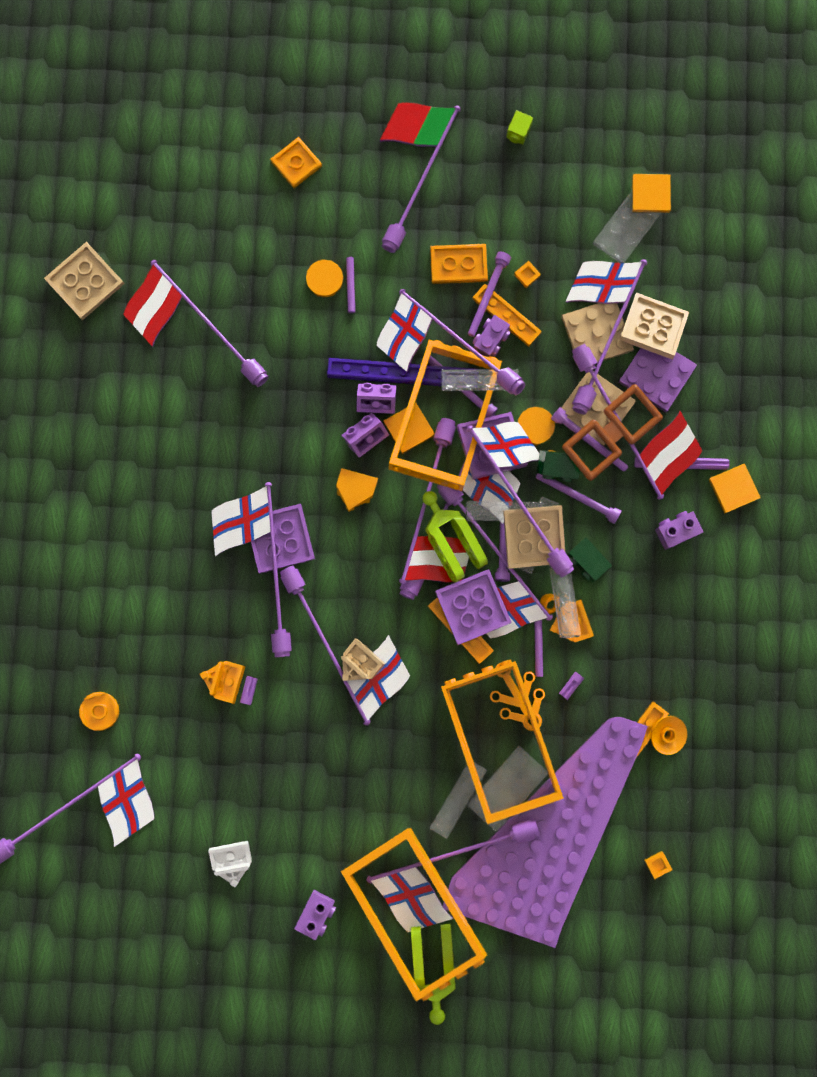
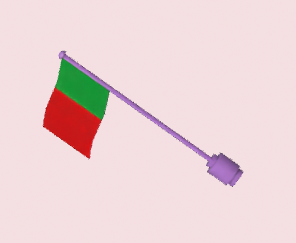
M398 103L380 141H396L416 146L436 147L399 224L389 225L384 235L382 248L388 252L395 253L406 235L402 224L457 113L461 110L459 106L454 108H436L416 103Z

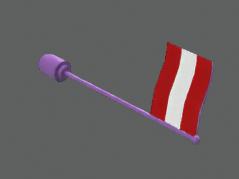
M152 260V267L145 281L130 299L123 315L153 347L159 332L172 317L183 297L243 362L241 373L252 385L257 387L263 385L267 381L268 376L262 366L255 359L245 360L159 267L157 261Z
M585 344L572 350V357L580 372H590L606 403L610 405L611 402L593 371L596 368L595 364L598 362L590 348ZM614 410L613 413H614V414L617 416V418L620 420L619 416L617 415L616 411ZM679 411L671 424L649 442L640 454L634 444L630 445L656 491L657 499L660 500L664 498L663 493L673 480L691 466L702 452L681 411Z
M441 418L437 424L433 441L436 442L439 448L433 469H437L442 448L450 446L456 430L455 421L448 418ZM429 482L427 491H431L432 482ZM424 502L402 579H399L401 584H405L409 580L453 582L433 549L428 536L418 537L426 508ZM445 537L465 574L469 556L458 538Z

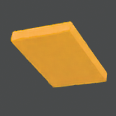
M486 244L430 246L432 284L488 281Z

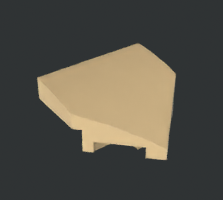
M354 639L343 653V656H341L343 661V681L373 679L385 663L361 641Z

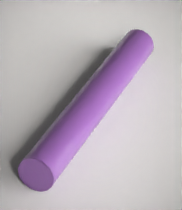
M347 257L348 313H355L354 258Z
M542 620L534 622L535 677H543Z

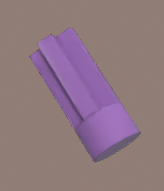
M574 672L559 694L568 700L584 678L577 672Z
M246 677L240 703L252 704L258 681L257 678Z

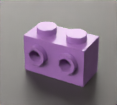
M496 315L492 319L488 318L483 325L484 331L481 335L478 333L472 342L474 344L473 348L482 356L495 357L501 348L499 347L502 341L505 342L511 333L509 331L510 324Z
M358 384L357 412L395 414L396 385Z
M373 413L363 417L360 422L348 428L342 434L350 449L358 457H361L389 436L382 422Z
M687 511L681 512L676 515L677 519L673 521L666 519L659 523V527L655 531L665 550L703 533L694 511L687 513Z
M313 890L294 929L314 940L317 939L318 935L322 937L327 927L324 922L327 917H332L336 909L333 906L335 900ZM321 904L324 908H319L318 905Z

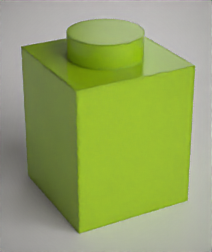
M516 110L506 138L513 143L524 144L532 126L533 117Z

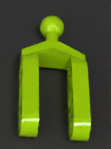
M427 491L424 493L422 500L425 505L431 507L434 514L425 531L448 576L456 583L463 579L465 575L438 527L448 521L451 522L467 555L477 569L487 565L488 560L469 524L460 512L441 510L437 504V494L433 491Z
M450 924L440 925L444 975L454 970ZM421 926L411 927L414 981L421 991L428 985H425ZM455 977L449 980L451 983L449 986L441 991L438 987L432 991L434 995L428 998L432 1001L433 1010L430 1012L429 1018L433 1024L439 1025L445 1020V1013L441 1010L440 1000L455 990Z

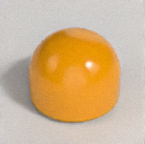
M545 594L540 599V603L549 614L557 611L560 606V600L553 594ZM554 600L553 608L548 609L547 604Z

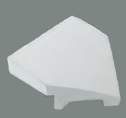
M245 841L209 848L212 870L215 871L214 874L216 876L219 875L230 882V885L236 887L252 862L249 842Z

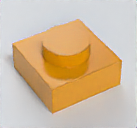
M529 261L514 273L525 288L529 287L541 276Z
M662 851L644 860L654 879L672 870Z

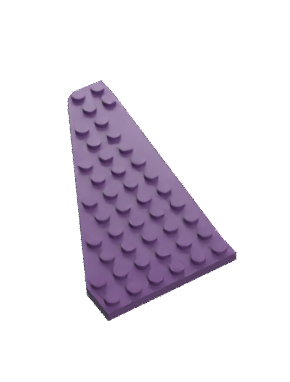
M623 717L608 719L555 772L564 799L511 816L489 840L510 834L509 830L513 829V824L529 819L537 821L541 835L537 836L534 840L518 844L517 841L513 842L512 838L483 846L452 876L448 890L465 917L556 948L563 924L641 748L648 726ZM550 778L527 801L555 792ZM443 902V905H442V906L444 907L445 910H448V911H449V909H448V907L446 906L445 902Z

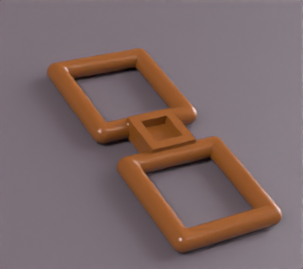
M636 384L629 387L604 409V414L610 420L608 424L602 428L596 420H591L562 446L563 451L589 481L594 480L622 455V451L615 444L621 437H624L630 445H633L663 418L662 414ZM635 394L652 414L653 418L632 435L613 411ZM594 429L613 453L590 471L572 447Z

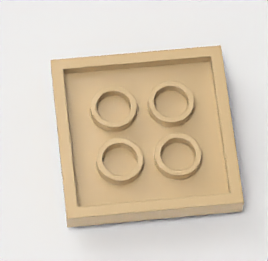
M87 242L44 278L81 320L85 319L124 285L119 276Z
M636 293L619 340L673 360L689 312Z
M597 303L562 315L561 318L573 350L585 344L590 348L596 361L599 362L620 314L617 303ZM623 318L618 325L603 361L634 350L632 344L619 340L624 327Z
M590 372L585 374L561 407L566 411L567 418L581 429L591 420H596L602 428L610 422L604 414V409L608 404L595 381L592 387L597 395L590 411L583 415L572 409V402L579 387L589 385L592 378ZM597 374L596 377L611 403L624 393ZM629 397L615 410L621 421L636 402L632 397ZM594 429L588 433L601 445H605Z
M562 505L526 508L553 549L558 548L565 551ZM522 509L503 510L507 568L550 565L546 559L549 558L548 553L551 551Z

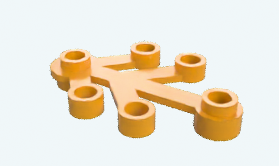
M511 670L505 674H498V677L504 679L513 697L503 695L499 691H493L490 694V700L495 703L502 702L520 707L523 714L511 712L508 708H502L499 712L500 717L504 720L512 719L522 722L527 730L533 731L532 725L528 722L529 716L521 693L510 676ZM526 672L523 675L524 686L528 696L532 682L535 680L533 672ZM527 674L532 675L533 679L531 681L526 680ZM538 688L533 691L534 702L532 709L540 728L542 718L538 712L541 701L545 697V692ZM537 691L542 692L541 698L536 697L535 693ZM494 693L499 694L498 700L492 699ZM503 710H507L509 712L508 717L505 718L502 716Z

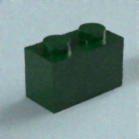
M540 450L536 473L543 475L542 478L554 480V477H560V480L571 482L572 479H579L580 470L566 453Z
M586 537L567 554L573 563L572 566L578 567L582 571V577L588 582H595L612 566Z

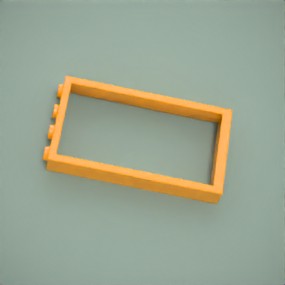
M429 340L388 469L463 491L477 445L474 437L469 447L461 477L398 458L432 352L493 370L471 351L462 350L459 346L445 345L438 340ZM483 356L500 370L502 361L492 356ZM494 370L476 428H482L497 380V372Z
M511 659L501 662L500 667L493 669V666H488L481 669L482 673L475 675L474 672L463 675L464 679L462 680L450 679L444 682V686H441L487 824L564 799L516 661L512 662ZM513 670L555 792L491 813L450 691Z
M411 828L404 830L341 871L416 1001L421 998L423 1001L434 995L432 993L433 990L438 987L440 991L451 984L449 980L455 976L458 980L468 973L466 969L473 966L475 969L484 963L483 959L487 956L485 950ZM406 840L409 842L476 954L421 991L353 877L355 873Z

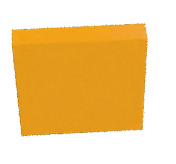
M299 137L270 159L271 163L293 188L297 187L322 167V163Z
M633 174L632 212L669 213L671 210L670 175Z
M417 403L414 405L400 449L402 454L435 435ZM407 408L383 421L395 443Z
M745 463L709 479L724 514L761 498Z

